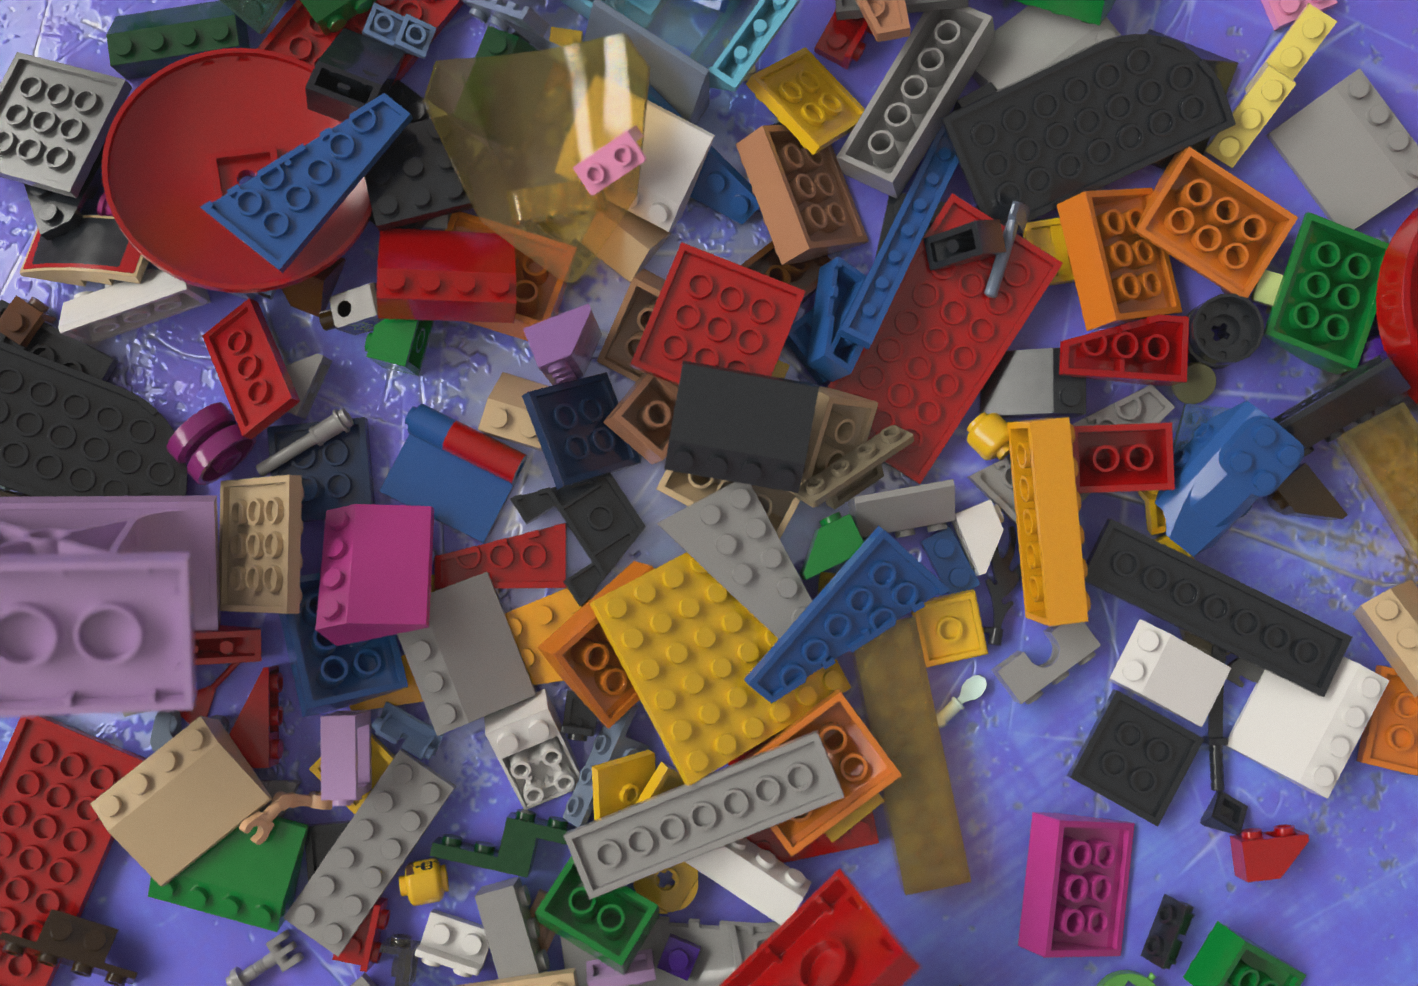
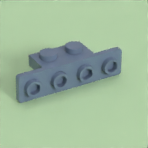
M636 704L610 728L605 727L603 724L599 735L594 740L592 751L580 772L577 785L572 796L567 801L563 814V819L576 827L587 824L594 808L592 766L645 751L649 748L648 745L625 736L638 708Z

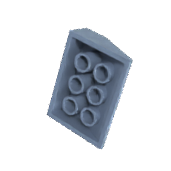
M594 0L581 56L592 61L607 74L606 79L625 60L685 120L696 125L709 106V69L601 0Z

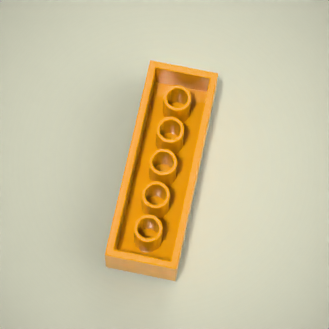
M1069 417L1007 422L1025 618L1047 626L1087 622L1091 601L1085 590L1084 578L1087 577L1088 568L1086 561L1082 558L1081 545L1084 543L1085 536L1082 526L1079 525L1078 511L1081 509V497L1079 492L1076 491L1075 477L1078 475V464L1073 457L1072 444L1075 441L1074 427L1070 423Z

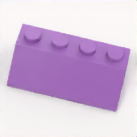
M589 303L523 329L538 368L552 386L577 380V378L584 376L602 336Z

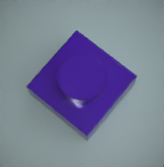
M670 933L657 968L688 981L701 946Z

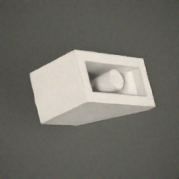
M991 500L955 513V521H951L964 554L976 576L987 572L1004 531L1001 525L1004 522L1002 511L997 504L993 505Z

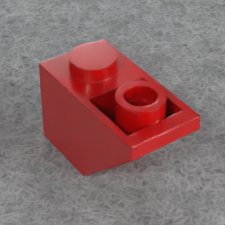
M1284 824L1274 826V831L1262 832L1258 828H1248L1241 830V835L1230 836L1235 876L1246 882L1281 879L1309 842L1308 834L1295 829L1294 825Z

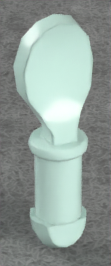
M974 675L967 679L961 687L959 697L956 699L953 696L952 700L938 714H935L933 718L934 726L937 728L945 727L961 709H965L963 706L965 702L976 700L982 696L987 688L985 677Z

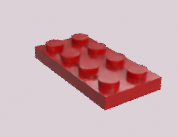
M248 298L202 335L243 437L252 440L301 402L257 301Z

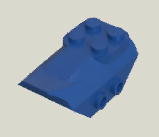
M1245 401L1210 418L1207 423L1200 425L1196 429L1192 440L1184 449L1178 450L1173 455L1175 490L1158 491L1155 504L1163 510L1166 520V536L1193 557L1207 548H1212L1240 517L1245 516L1250 511L1252 504L1260 496L1270 495L1283 483L1302 461L1305 447L1277 422L1249 401Z

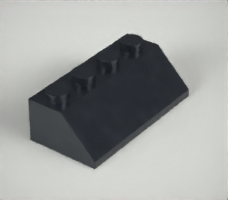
M1384 351L1274 417L1273 420L1301 442L1305 447L1303 456L1305 457L1314 451L1312 446L1325 439L1328 443L1341 436L1345 432L1343 428L1355 421L1359 425L1376 415L1374 409L1385 403L1388 406H1392L1406 398L1408 395L1405 391L1409 390L1411 386L1387 351Z

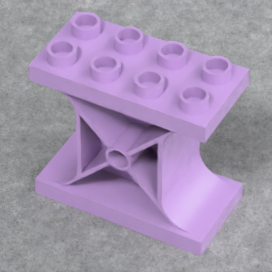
M217 495L0 497V717L193 710L196 701L194 631H218L221 623Z

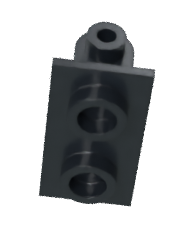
M1164 894L1140 956L1164 970L1165 968L1170 970L1172 964L1176 965V959L1183 943L1177 937L1178 934L1186 936L1191 920L1195 916L1192 913L1194 907Z

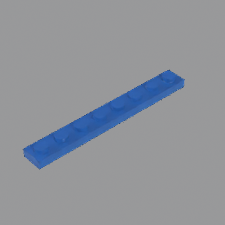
M943 125L935 136L839 332V336L868 350L958 165V160Z

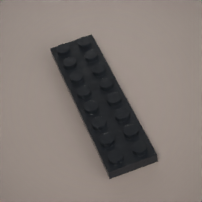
M1113 519L1106 520L1086 562L1088 568L1087 577L1084 578L1086 583L1320 697L1325 696L1352 640V636Z

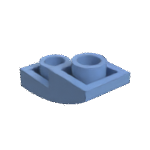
M374 2L362 35L404 50L407 54L425 59L436 27L407 13L404 17Z

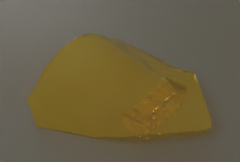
M627 33L539 51L490 57L438 60L434 63L423 99L426 110L479 220L564 282H575L584 274L638 195L641 164L595 195L589 194L573 169L575 165L635 125H637L644 136L651 67ZM644 137L637 141L642 151Z

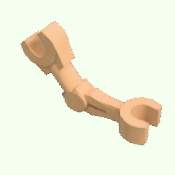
M280 791L273 796L272 802L263 812L257 811L243 820L239 829L248 834L252 828L257 826V832L250 840L260 845L268 838L275 825L272 821L281 811H285L289 807L293 809L300 806L330 810L332 809V800H321V791H312L309 794Z

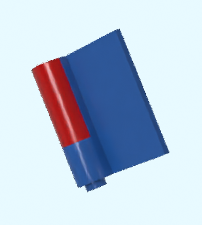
M420 404L418 407L413 406L405 419V424L408 425L409 436L379 492L405 505L432 506L434 508L435 520L485 543L524 468L527 455L425 404Z

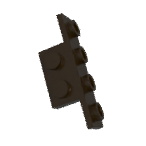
M51 909L37 942L4 932L0 934V945L4 946L2 951L9 955L23 957L24 953L38 957L36 961L40 964L50 967H57L58 963L71 966L70 971L83 977H91L92 973L105 977L104 982L113 986H125V983L133 984L137 976V972L104 963L119 929Z

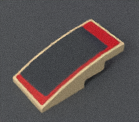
M83 215L77 228L49 241L40 235L37 227L19 273L24 277L84 287L87 281L113 285L114 280L141 284L148 260L128 241L113 216Z

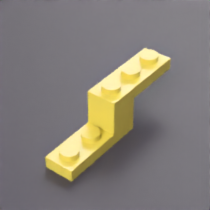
M1308 3L1246 86V95L1232 112L1236 125L1217 133L1205 151L1233 168L1296 86L1294 78L1338 21Z

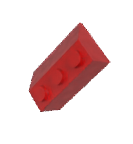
M1172 422L1073 426L1075 441L1072 444L1073 457L1078 464V475L1075 477L1076 491L1079 493L1175 490Z

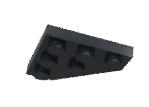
M104 145L77 198L24 184L40 235L47 241L78 227L83 218V215L80 213L87 198L93 199L103 181L101 173Z

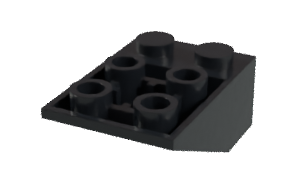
M343 28L317 61L306 84L307 108L344 122L349 118V114L383 93L388 96L406 51Z

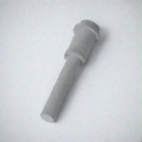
M344 408L340 410L334 409L331 416L309 427L308 434L257 464L256 469L261 476H265L315 444L322 446L326 441L341 432L348 433L350 427L354 425L353 419Z

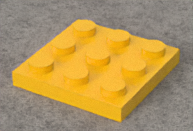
M806 47L751 75L745 84L755 94L756 98L767 106L777 117L778 121L786 126L799 140L800 144L808 149L812 155H815L850 133L865 110Z

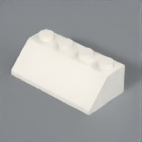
M148 269L144 272L141 284L115 280L113 285L105 284L104 289L95 292L83 291L75 294L74 299L63 303L58 329L60 334L91 345L211 303L207 289L176 279L160 269Z

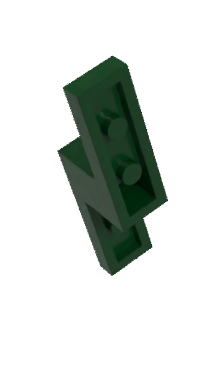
M517 809L516 813L511 812L506 818L499 850H496L495 845L489 842L476 841L474 845L462 842L463 838L458 835L444 834L443 837H438L432 842L429 856L528 878L532 871L538 840L543 839L567 845L563 835L577 827L568 825V821L561 817L550 816L549 820L536 818V813L533 811Z

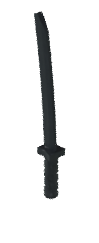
M1212 644L1211 657L1225 664L1226 651ZM1224 684L1208 714V736H1203V743L1209 745L1210 786L1213 791L1225 790L1222 750L1223 745H1228V738L1223 736Z

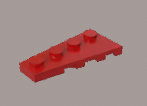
M562 523L435 556V589L448 587L485 572L489 573L495 589L567 588L564 584V581L567 579V524Z

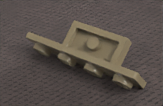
M896 425L883 429L879 434L859 445L846 456L833 462L829 467L806 480L805 483L800 485L799 493H794L795 497L813 508L826 501V505L834 510L884 477L881 463L914 442L913 434Z

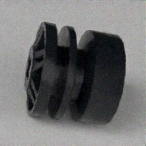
M1237 294L1217 295L1198 305L1186 315L1189 317L1188 359L1191 362L1204 363L1211 369H1222L1250 357L1260 346L1264 335V320L1258 307L1248 298ZM1214 329L1219 331L1217 336L1220 339L1217 341L1213 339L1215 333L1212 330Z

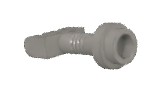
M285 930L266 943L270 951L269 954L243 971L239 967L232 969L230 975L226 977V983L228 986H250V981L276 964L284 972L304 959V956L300 952L290 959L286 954L295 949L297 945L295 941H292L285 947H281L280 942L285 941L290 936L288 930Z

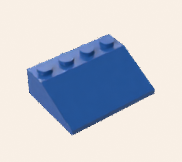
M321 572L300 576L302 600L299 604V613H279L302 717L338 710L408 687L395 634L336 646L315 630Z

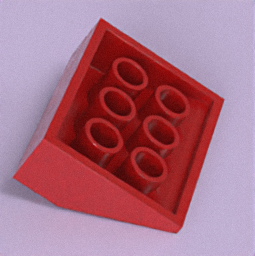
M397 228L380 231L376 297L378 318L514 323L516 312L514 234Z

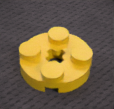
M682 862L634 881L633 886L638 894L658 905L659 914H667V912H674L676 910L680 911L692 902L697 893L698 870L686 862ZM672 872V879L675 883L673 885L666 884L664 887H661L659 885L660 878L657 876L658 873Z

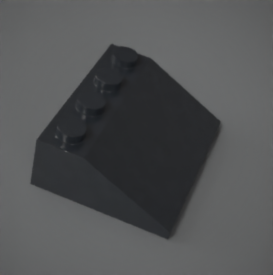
M683 360L664 470L799 493L819 385Z

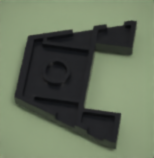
M611 473L558 490L556 487H549L525 495L520 494L510 498L526 525L556 507L592 562L590 565L564 581L579 607L585 604L646 527Z

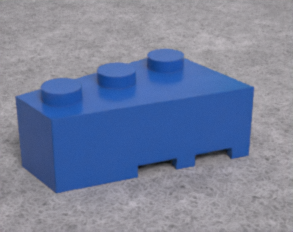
M839 256L819 269L806 365L831 382L852 373L864 348L839 336V332L867 276Z

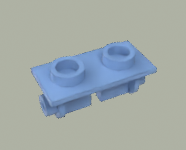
M389 702L385 703L381 716H378L371 726L372 729L376 730V735L385 738L393 744H396L400 738L405 739L401 748L417 756L420 760L423 758L430 760L433 755L435 756L444 735L443 733L437 736L433 726L426 724Z

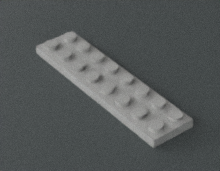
M818 730L710 773L690 786L683 784L570 830L563 836L588 897L592 899L844 798V792Z

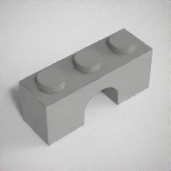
M1084 622L1050 626L1043 631L1052 645L1051 656L1045 663L1035 665L1024 652L1016 651L991 669L1014 702L1019 704L1034 702L1042 696L1043 692L1041 689L1050 683L1055 685L1063 681L1069 675L1068 669L1077 663L1083 665L1096 655L1094 650L1100 647L1101 644Z

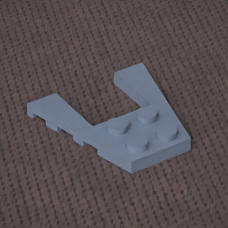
M462 0L471 8L469 14L484 24L488 22L491 24V27L520 37L554 62L593 82L598 74L604 78L608 76L589 59L545 39L544 35L550 25L530 7L524 6L521 11L518 9L519 5L512 1H508L505 4L503 0Z

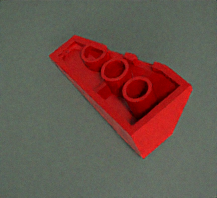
M1158 314L1060 341L1059 375L1141 385L1152 384L1156 386H1172L1186 383L1189 317Z

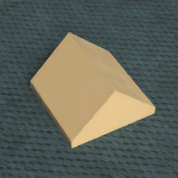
M608 202L597 211L581 244L631 283L633 277L647 265L671 233L612 202Z

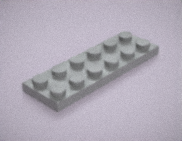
M400 749L290 907L284 919L338 957L456 786L404 749Z

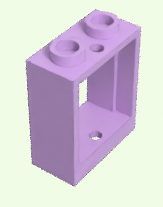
M371 710L336 711L321 716V800H332L333 806L352 805L355 800H361L364 794L372 790Z

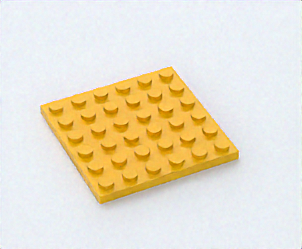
M687 552L589 603L685 785L688 786L790 726L839 688L844 693L852 688L838 661L835 659V664L827 669L822 667L806 678L805 683L772 704L756 692L744 679L779 639Z

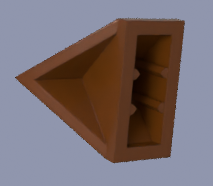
M341 257L319 274L303 282L281 288L290 306L319 317V313L327 308L346 259Z

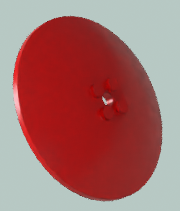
M252 48L218 49L188 56L164 67L145 80L131 93L113 119L106 136L102 157V180L106 200L114 219L128 241L145 259L174 278L194 286L227 293H257L285 288L319 274L345 255L356 243L373 214L365 177H363L284 273L200 208L207 202H214L228 193L227 190L236 184L240 186L239 182L243 177H255L260 169L299 145L310 143L320 136L319 133L328 127L332 129L342 123L307 108L305 87L314 66L295 57L274 51Z

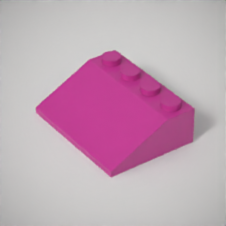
M353 504L326 511L316 631L336 646L429 628L434 508L432 506Z
M1032 812L1018 946L1045 958L1121 956L1135 823L1062 813Z

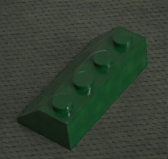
M219 0L116 16L106 34L110 66L126 80L152 76L157 71L176 61L202 52L227 48H250L243 0Z

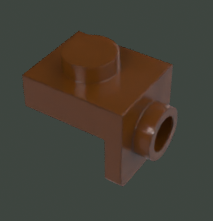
M16 295L0 317V332L18 345L27 347L44 321L53 324L56 318L47 312L50 307L37 298L31 297L30 300Z

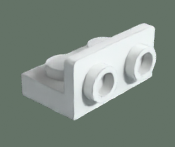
M433 909L430 912L415 956L422 958L421 961L426 965L432 967L444 965L453 968V972L459 976L472 977V975L478 976L483 969L489 951V944L483 925Z

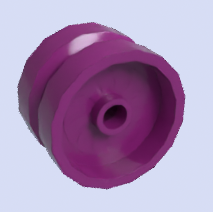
M218 402L199 410L188 418L170 437L167 451L178 463L188 464V474L199 485H207L222 478L240 464L253 449L256 437L252 440L243 437L238 424H236L233 412L226 404Z

